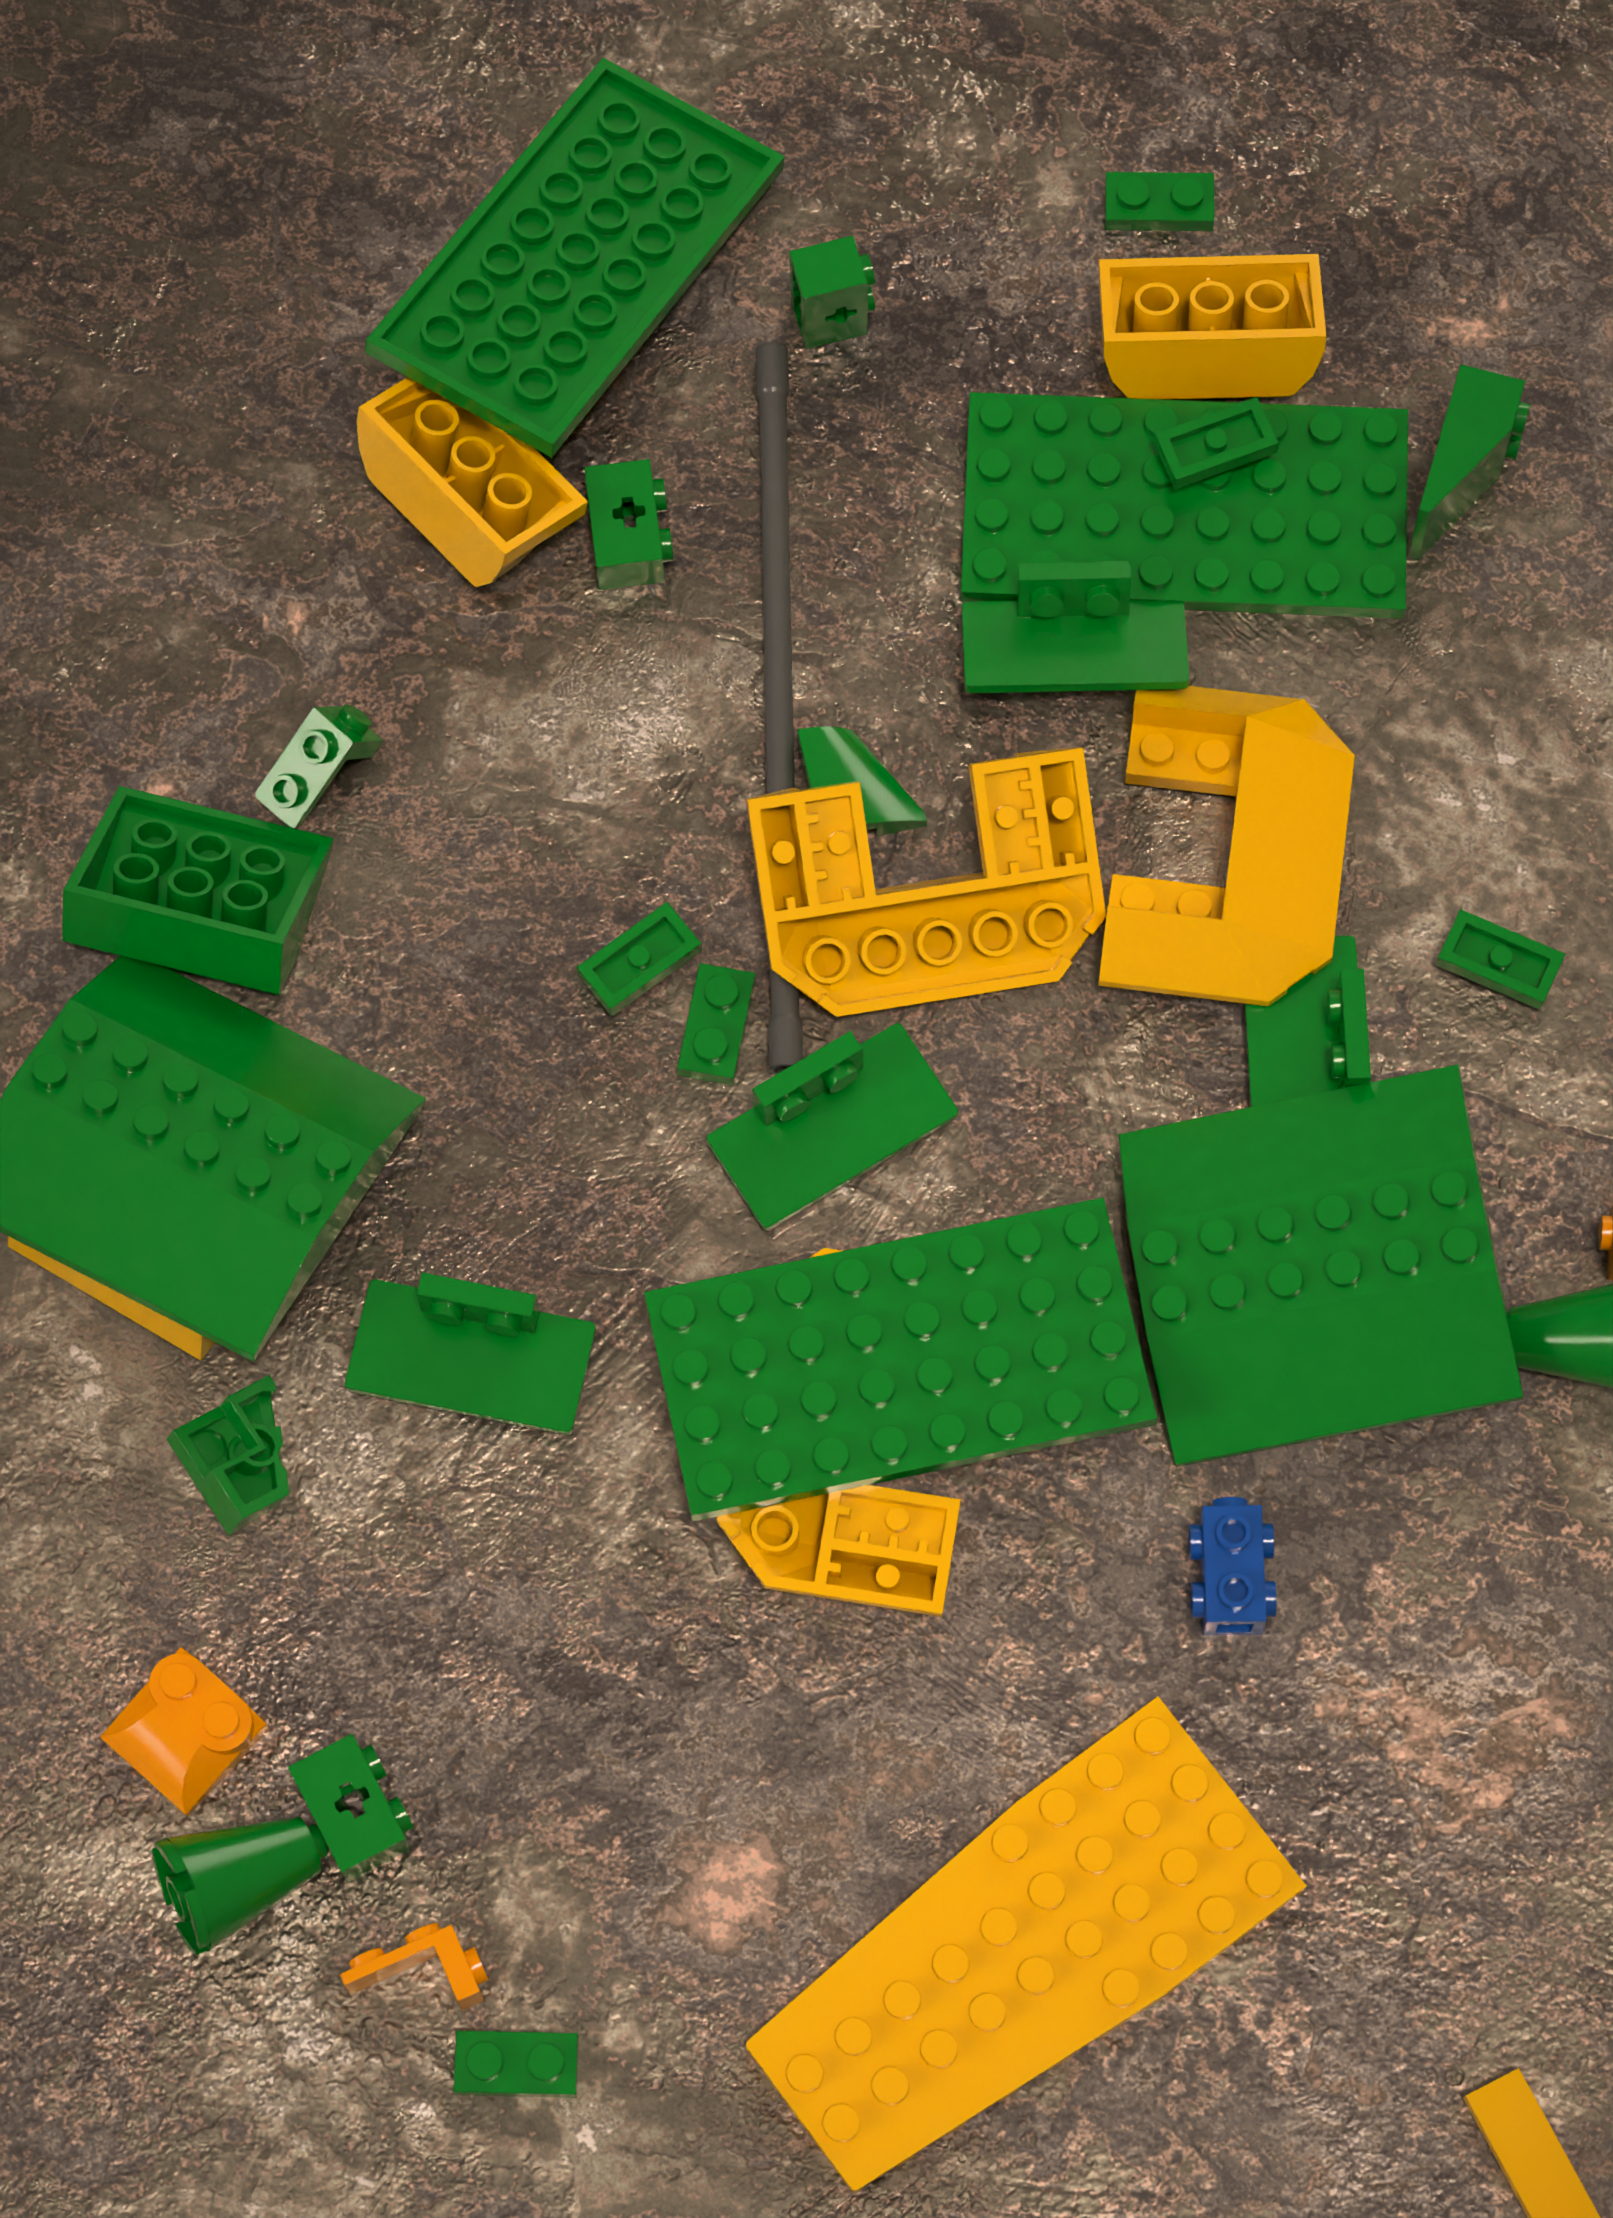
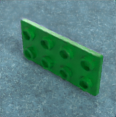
M1130 561L1018 563L1017 600L966 601L962 604L965 691L967 693L1186 689L1189 687L1190 677L1184 602L1130 600Z
M1351 935L1335 936L1331 963L1314 975L1309 973L1287 989L1286 995L1270 1006L1245 1004L1250 1107L1370 1083L1371 1070L1364 969L1357 968L1356 939Z
M895 1023L861 1044L858 1043L852 1032L849 1031L752 1089L753 1108L708 1134L707 1144L761 1227L769 1231L952 1122L958 1117V1108L903 1026Z
M423 1272L418 1287L373 1279L369 1282L345 1379V1387L347 1391L570 1435L575 1425L596 1327L590 1321L540 1312L535 1294Z

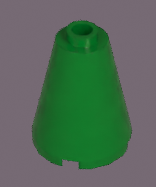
M1613 1284L1523 1304L1509 1309L1508 1318L1518 1368L1613 1389Z
M300 1817L166 1837L155 1842L156 1848L152 1849L154 1868L166 1905L173 1904L179 1918L182 1920L175 1923V1926L186 1946L195 1956L212 1950L320 1874V1860L327 1857L326 1845L318 1827L315 1824L306 1826Z

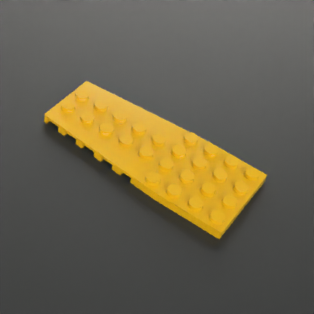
M1157 1696L1014 1803L746 2042V2048L850 2191L858 2193L864 2189V2186L894 2167L901 2166L915 2157L916 2153L946 2134L953 2133L967 2124L968 2120L996 2102L1000 2103L1019 2091V2088L1029 2081L1072 2057V2054L1092 2041L1099 2040L1162 2000L1305 1891L1307 1885Z

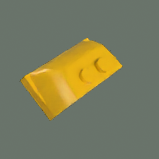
M1319 254L1099 259L1098 277L1103 355L1112 382L1127 398L1201 399L1291 396L1313 377L1325 352L1326 327Z
M409 377L359 406L357 415L358 444L367 477L475 587L492 583L519 564L535 546L585 515L588 501L535 448Z

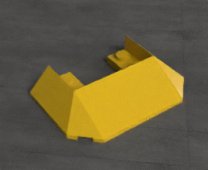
M1189 686L1186 689L1136 690L1125 784L1236 797L1226 887L1112 874L1098 986L1270 1006L1286 995L1287 989L1309 973L1314 975L1332 962L1355 755L1305 699Z
M1083 747L1015 753V757L968 764L983 872L875 889L860 782L854 781L802 790L789 788L746 799L770 968L836 1017L1059 981L1072 964L1071 960L1090 934L1093 935L1106 918Z
M823 1248L811 1257L840 1252L842 1250ZM866 1485L717 1516L716 1518L721 1529L765 1589L942 1617L951 1574V1560L961 1499Z

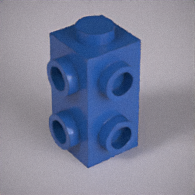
M1240 1497L1218 1498L1212 1501V1506H1202L1199 1524H1189L1190 1560H1200L1201 1582H1191L1192 1618H1202L1203 1636L1262 1635L1266 1624V1617H1276L1277 1607L1275 1581H1265L1264 1559L1274 1558L1273 1523H1263L1262 1505H1248V1500Z

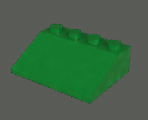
M119 786L63 889L62 941L280 995L297 959L333 848L334 838Z

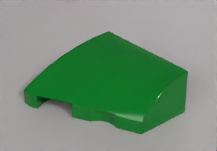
M833 726L797 729L798 748L808 789L854 781L860 782L867 830L875 829L876 836L927 826L925 812L853 730Z
M270 1375L227 1396L219 1407L174 1429L166 1439L228 1536L266 1514L289 1495L287 1471L279 1459V1451L283 1441L281 1426H275L271 1397L276 1392L275 1382Z

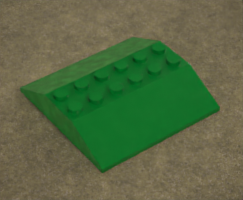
M120 955L69 999L11 1079L0 1099V1232L254 1362L424 1107L426 1098L164 966Z
M1458 1064L1118 1134L1128 1230L1146 1335L1174 1461L1177 1467L1524 1399Z

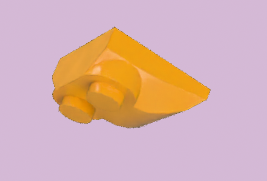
M180 1647L175 1654L163 1658L155 1665L148 1683L117 1716L100 1738L188 1817L265 1735L269 1727L205 1665Z

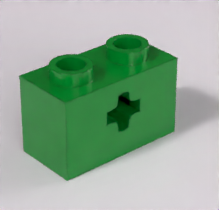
M853 235L789 251L791 305L805 350L867 335L868 313L875 311V302L871 286H875V276L868 253L859 255Z
M650 459L584 467L599 590L664 583L663 562L674 561L670 528L659 529L657 512L667 511L663 478L652 479ZM635 520L636 527L625 528L624 522Z
M350 1734L288 1767L347 1883L411 1850L404 1833L414 1829L398 1796L389 1801L386 1800L377 1781L386 1777L387 1774L371 1744L360 1749L353 1734ZM354 1793L360 1801H364L362 1805L365 1813L357 1818H354L353 1814L347 1810L348 1806L345 1798Z

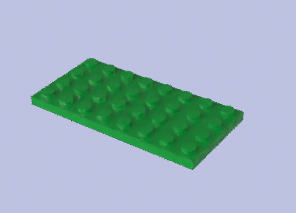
M602 58L367 337L365 353L552 458L782 172L785 156L613 62Z
M970 392L961 601L1017 600L1018 563L1130 561V600L1184 602L1185 610L1404 619L1406 610L1408 409L1260 403L1278 440L1277 453L1174 489L1154 445L1155 433L1238 404V402Z
M1104 1197L644 1292L692 1522L1156 1425L1157 1415Z

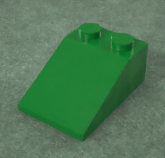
M1460 364L1418 511L1408 558L1420 560L1499 479L1505 458L1516 461L1531 405L1520 401L1525 380Z

